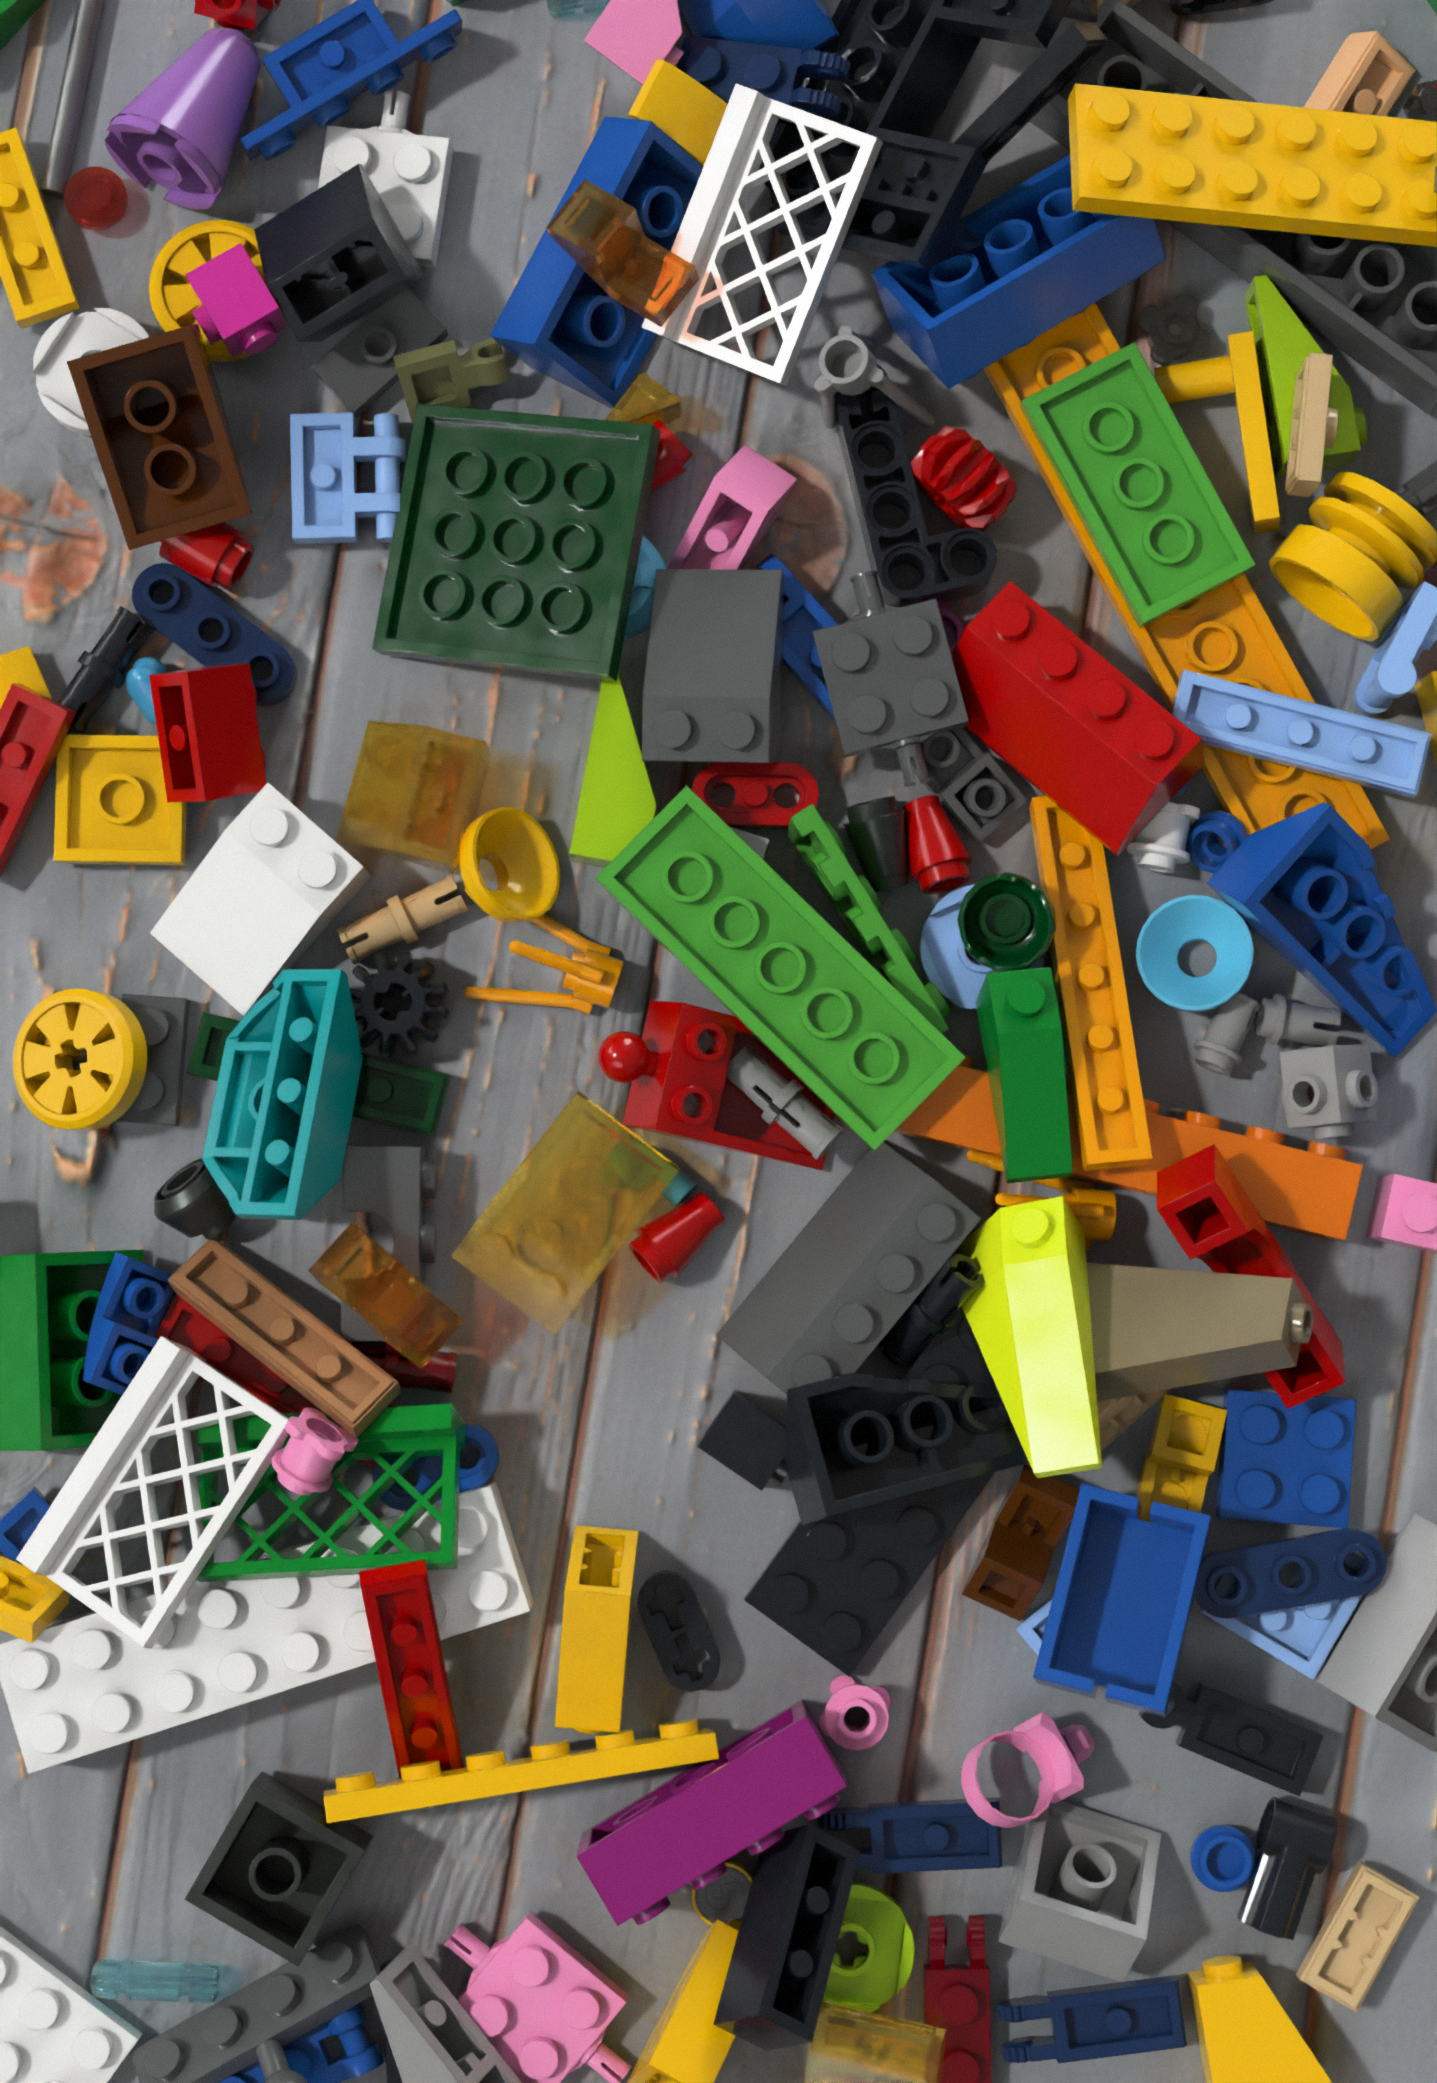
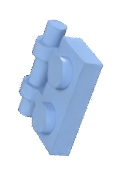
M353 412L290 414L292 539L294 543L358 542V518L364 517L376 519V541L392 543L397 512H400V463L406 461V440L399 438V416L392 413L374 415V437H356V418ZM357 462L375 463V493H357Z

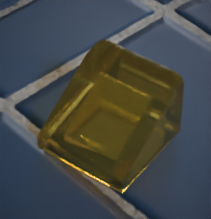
M646 373L639 374L605 420L653 424L659 419L665 425L682 415L681 400Z

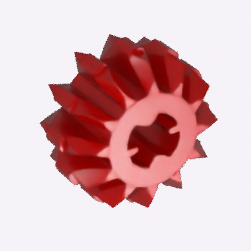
M945 425L938 433L932 434L918 448L920 451L910 462L914 481L918 484V490L926 495L931 501V505L937 507L946 519L950 518L960 529L975 528L984 531L991 524L994 525L1007 512V508L1017 492L1015 481L1009 476L1008 469L996 459L994 453H991L983 446L980 440L973 439L966 430Z

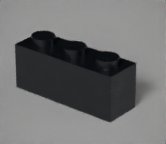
M809 1824L783 1831L784 1836L779 1841L759 1854L713 2024L766 2051L810 2043L813 2040L860 1855L859 1850Z

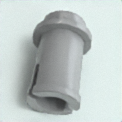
M1238 993L1230 1001L1217 1007L1204 1039H1198L1194 1044L1195 1050L1198 1051L1195 1062L1207 1070L1230 1076L1233 1067H1240L1242 1065L1243 1058L1239 1053L1261 1005L1254 999Z
M1275 994L1272 999L1262 998L1259 1005L1261 1007L1255 1017V1033L1257 1036L1266 1037L1268 1044L1275 1045L1280 1039L1319 1046L1336 1044L1339 1032L1316 1029L1313 1027V1024L1320 1023L1340 1026L1341 1014L1338 1008H1323L1286 1002L1283 994Z

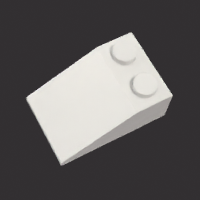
M267 782L224 830L150 934L240 1014L245 1016L253 1005L274 986L272 984L283 969H289L372 875Z

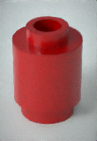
M227 522L159 541L161 542L159 550L161 558L211 587L220 584L229 590L244 575L255 550L254 545L244 540V532Z

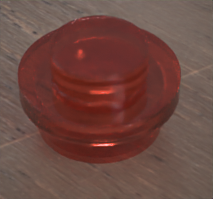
M95 166L84 168L71 177L64 191V203L67 212L75 223L88 230L100 231L114 226L122 219L128 206V194L118 175L107 168Z

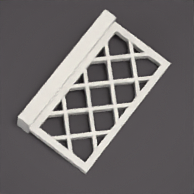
M735 84L641 328L667 340L787 386L883 142L877 137L767 98L758 91ZM780 118L797 125L805 147L775 162L769 142ZM811 130L826 136L815 141ZM842 142L859 147L860 149L851 172L830 182L820 154ZM810 159L820 188L790 202L780 174ZM763 160L765 167L759 170V167ZM770 180L780 208L751 222L745 206L750 190ZM842 192L838 202L835 195ZM825 200L832 217L828 230L823 236L806 244L796 215ZM739 221L741 228L735 231ZM786 221L796 249L767 263L757 235ZM746 241L756 269L728 283L722 268L725 254L728 249ZM818 253L815 263H813L811 256ZM801 261L808 279L801 296L782 305L772 275ZM762 282L772 310L743 324L733 295ZM714 283H716L717 289L711 292ZM722 301L733 330L711 341L695 336L694 334L703 311ZM794 314L791 323H789L787 317ZM777 322L783 343L774 366H771L756 359L748 336ZM738 342L742 354L725 347Z
M163 1336L157 1341L16 1558L17 1561L34 1573L48 1577L142 1647L150 1649L154 1646L268 1469L274 1453L282 1447L289 1436L285 1430V1425L289 1418L206 1362V1359L190 1348ZM201 1376L214 1386L217 1412L188 1419L185 1397L197 1378ZM229 1396L243 1406L231 1408ZM256 1414L271 1424L270 1429L257 1449L237 1453L233 1420ZM174 1415L175 1423L168 1424ZM219 1424L224 1457L195 1464L190 1431ZM177 1435L181 1468L152 1475L149 1452L158 1439ZM247 1463L240 1473L239 1465ZM226 1468L229 1487L228 1494L221 1505L201 1510L197 1476ZM138 1471L139 1479L132 1480ZM183 1479L188 1513L159 1520L154 1486ZM140 1490L145 1524L116 1531L114 1506L122 1494ZM211 1519L204 1529L203 1521ZM190 1525L192 1550L184 1562L165 1566L161 1531ZM101 1528L102 1535L96 1536V1534ZM147 1535L151 1570L123 1577L118 1542ZM104 1546L108 1581L86 1585L71 1574L86 1550ZM174 1576L168 1585L167 1577ZM153 1581L156 1605L142 1626L128 1615L124 1588ZM110 1591L111 1602L102 1597L100 1593Z

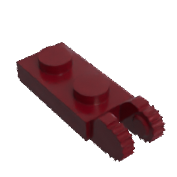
M968 1915V1923L965 1926L968 1964H945L947 1926L944 1923L943 1916H928V1964H923L925 2083H992L990 1969L988 1964H985L984 1915Z

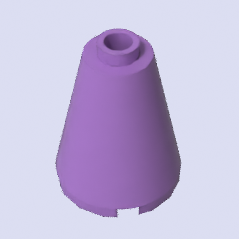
M225 28L224 30L210 29L112 118L106 130L110 132L105 138V145L116 164L144 188L153 180L164 188L169 189L164 200L176 206L192 210L208 209L221 193L261 65L255 53L254 44L244 34L231 28Z

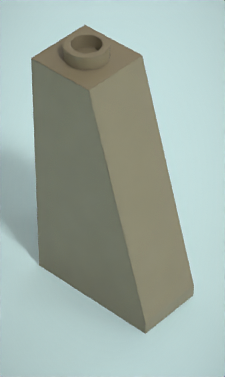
M1087 1263L1097 1402L1297 1366L1300 1344L1308 1343L1311 1338L1313 1310L1311 1305L1305 1302L1293 1278Z

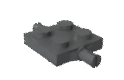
M865 572L870 597L866 595L860 573L850 578L860 614L855 615L846 623L812 632L844 755L847 758L873 750L896 751L905 782L904 786L916 785L911 760L915 762L920 784L930 781L931 776H929L921 744L927 742L937 733L969 725L938 603L935 598L906 607H885L877 579V572Z

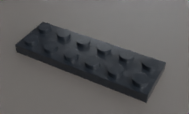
M962 1306L956 1313L955 1323L945 1334L940 1335L938 1332L925 1345L901 1380L915 1378L931 1380L930 1382L996 1386ZM994 1473L803 1526L801 1520H799L748 1591L744 1600L849 1677Z

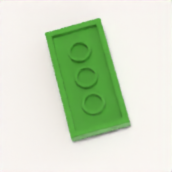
M1135 342L1022 400L1020 408L1139 629L1248 573L1255 567L1254 560Z

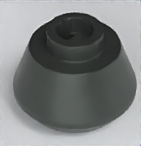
M202 1158L189 1163L171 1176L160 1187L154 1197V1214L157 1219L190 1238L202 1234L205 1239H211L227 1229L236 1218V1214L232 1211L228 1199L218 1187Z

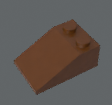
M198 324L185 326L67 361L129 550L253 513L219 387Z

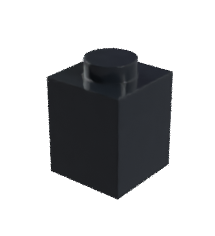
M733 1391L698 1442L697 1447L761 1491L770 1479L780 1486L788 1475L785 1466L786 1426Z

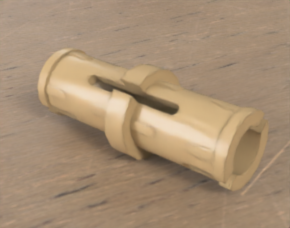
M452 874L402 900L397 894L386 900L387 907L348 925L336 928L341 942L345 944L366 934L369 935L366 940L345 949L353 965L402 940H405L407 944L419 940L417 933L462 912L463 914L468 912V907L461 895L440 905L436 904L438 900L459 891Z

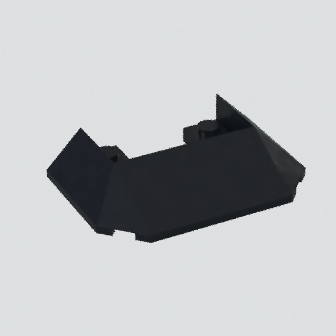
M841 0L831 18L840 36L818 51L835 53L843 58H847V61L850 62L848 77L841 81L804 78L802 88L819 89L838 96V99H841L838 116L825 119L877 137L883 142L841 249L926 268L982 246L959 217L988 161L977 148L931 139L930 137L982 38L1047 49L1063 17L1097 23L1098 0ZM779 118L769 142L775 162L805 147L797 125ZM811 130L815 141L826 136ZM842 142L820 154L830 182L851 172L860 149L859 147ZM810 159L780 174L790 202L820 188ZM763 160L761 162L759 170L765 167ZM768 180L764 184L769 190L773 205L769 208V211L772 213L779 209L780 205L771 181ZM842 192L835 195L838 202ZM825 200L796 215L804 239L807 241H813L826 234L832 220ZM786 221L774 226L780 234L791 236Z

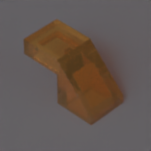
M586 179L546 227L548 234L612 299L659 327L663 326L699 280L693 264L645 237L634 207Z
M354 1222L343 1231L308 1270L321 1285L359 1313L386 1343L420 1369L427 1364L465 1322L455 1310L400 1260Z

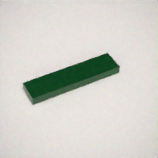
M203 1012L187 1074L218 1081L226 1038L240 1021ZM362 1052L363 1061L352 1116L435 1137L451 1076Z

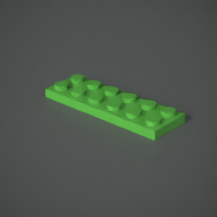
M687 785L595 877L596 881L873 1151L966 1058Z

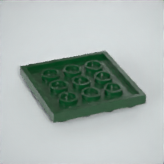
M417 403L400 494V512H397L372 649L382 655L617 682L661 432L653 424Z

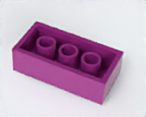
M803 1700L798 1701L719 1749V1759L696 1763L582 1833L576 1857L617 1926L630 1918H633L637 1925L651 1920L670 1906L671 1903L667 1896L688 1883H690L693 1890H698L710 1884L727 1871L728 1868L724 1863L725 1860L747 1848L751 1856L764 1851L784 1836V1832L781 1829V1826L801 1814H804L807 1821L813 1820L831 1810L841 1801L837 1792L847 1787L842 1765Z

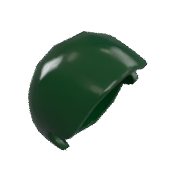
M1011 872L993 874L982 878L964 895L957 918L962 943L966 951L994 972L1022 970L1031 967L1048 952L1056 931L1055 909L1048 894L1037 883L1023 875Z

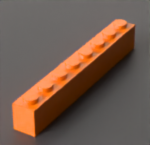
M964 1055L966 1058L894 1131V1133L1002 1158L988 1072L972 1069L974 1058ZM1066 1080L1072 1177L1157 1197L1158 1171L1215 1144L1266 1225L1331 1241L1346 1240L1363 1168L1361 1164L1345 1161L1348 1150L1314 1141L1309 1142L1307 1151L1284 1146L1285 1134L1254 1126H1247L1245 1136L1221 1130L1223 1121L1221 1118L1194 1111H1185L1183 1120L1159 1115L1161 1104L1143 1099L1153 1157L1150 1163L1141 1166L1084 1171L1071 1083Z

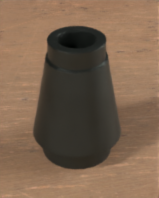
M895 795L846 807L849 823H845L843 826L873 890L881 892L910 884L907 875L905 809L898 810Z

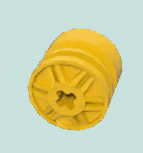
M1339 471L1325 486V497L1320 496L1308 509L1310 520L1314 526L1303 524L1296 526L1271 557L1269 566L1271 573L1278 583L1300 605L1320 620L1356 639L1372 642L1380 637L1403 606L1402 594L1397 587L1412 589L1418 586L1424 578L1423 569H1428L1437 561V533L1433 526L1415 508L1396 493L1374 480L1359 474Z

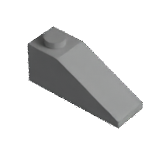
M412 1943L404 1948L369 1984L402 2083H522Z

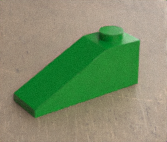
M1051 967L987 973L975 1003L1006 1182L1015 1183L1071 1177L1073 1169L1062 1025Z

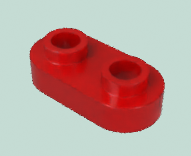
M715 762L704 767L698 773L692 786V791L732 828L788 829L792 816L811 804L816 808L819 799V789L814 776L803 766L790 762ZM719 786L730 787L735 792L736 799L728 807H719L711 799L712 792ZM790 787L797 792L799 801L791 808H782L774 799L775 793L780 788Z

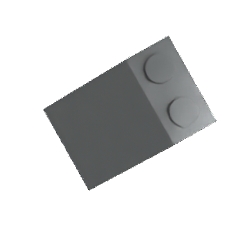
M656 569L643 688L642 761L781 762L784 570Z

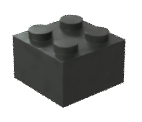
M262 1771L251 1783L184 1900L299 1967L374 1836L347 1820L327 1823L325 1807Z

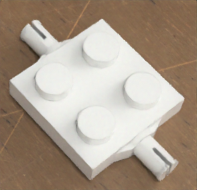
M387 90L384 92L385 98L381 125L379 127L357 129L327 125L318 189L357 164H362L418 265L436 268L454 146L450 138L416 135L406 130V119L411 96L402 91H397L396 96L393 90Z

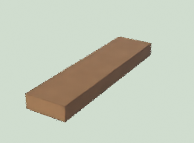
M215 1237L209 1239L168 1279L170 1288L174 1293L355 1438L401 1393L397 1380Z

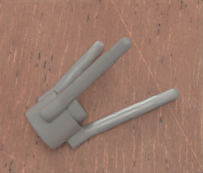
M844 325L839 329L838 336L826 342L819 356V367L823 375L814 383L815 389L820 394L825 427L832 429L836 425L835 393L837 391L844 395L853 396L862 394L871 386L881 390L924 426H933L935 422L934 417L878 368L877 360L870 351L876 347V341L873 338L855 333L850 326Z

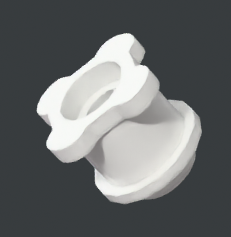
M1168 802L1136 836L1135 843H1130L1127 846V852L1138 857L1137 866L1154 872L1174 873L1176 864L1190 862V854L1185 851L1189 826L1199 819L1200 809L1187 804Z

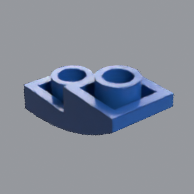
M115 1252L92 1320L85 1356L83 1381L119 1395L124 1394L159 1340L154 1336L173 1293L168 1282L172 1274Z

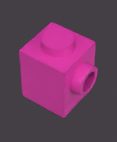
M241 243L185 274L202 304L192 311L194 317L210 344L213 345L222 339L233 358L244 351L247 355L263 351L278 339L279 331L288 327L280 308Z

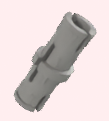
M750 1045L745 1046L730 1061L726 1080L728 1079L764 1111L761 1115L762 1119L770 1126L777 1122L812 1153V1157L816 1160L827 1152L844 1131L842 1126L833 1122L802 1094L804 1086L796 1079L788 1082L755 1053Z

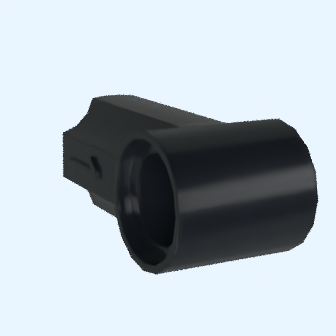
M1272 1797L1268 1801L1260 1819L1255 1840V1851L1258 1853L1255 1869L1248 1882L1237 1916L1240 1922L1263 1933L1278 1938L1294 1940L1315 1873L1321 1874L1324 1871L1332 1854L1337 1835L1336 1818L1277 1797Z

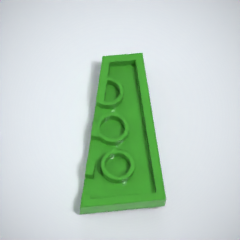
M813 804L809 805L790 818L788 838L868 962L937 1030L945 1034L950 1028L944 1018L951 1014L946 1001L932 982H928L925 985L922 984L911 966V963L917 959L910 945L897 928L892 931L889 930L877 910L882 907V904L875 891L862 874L857 877L844 856L847 854V850L828 821L824 823Z

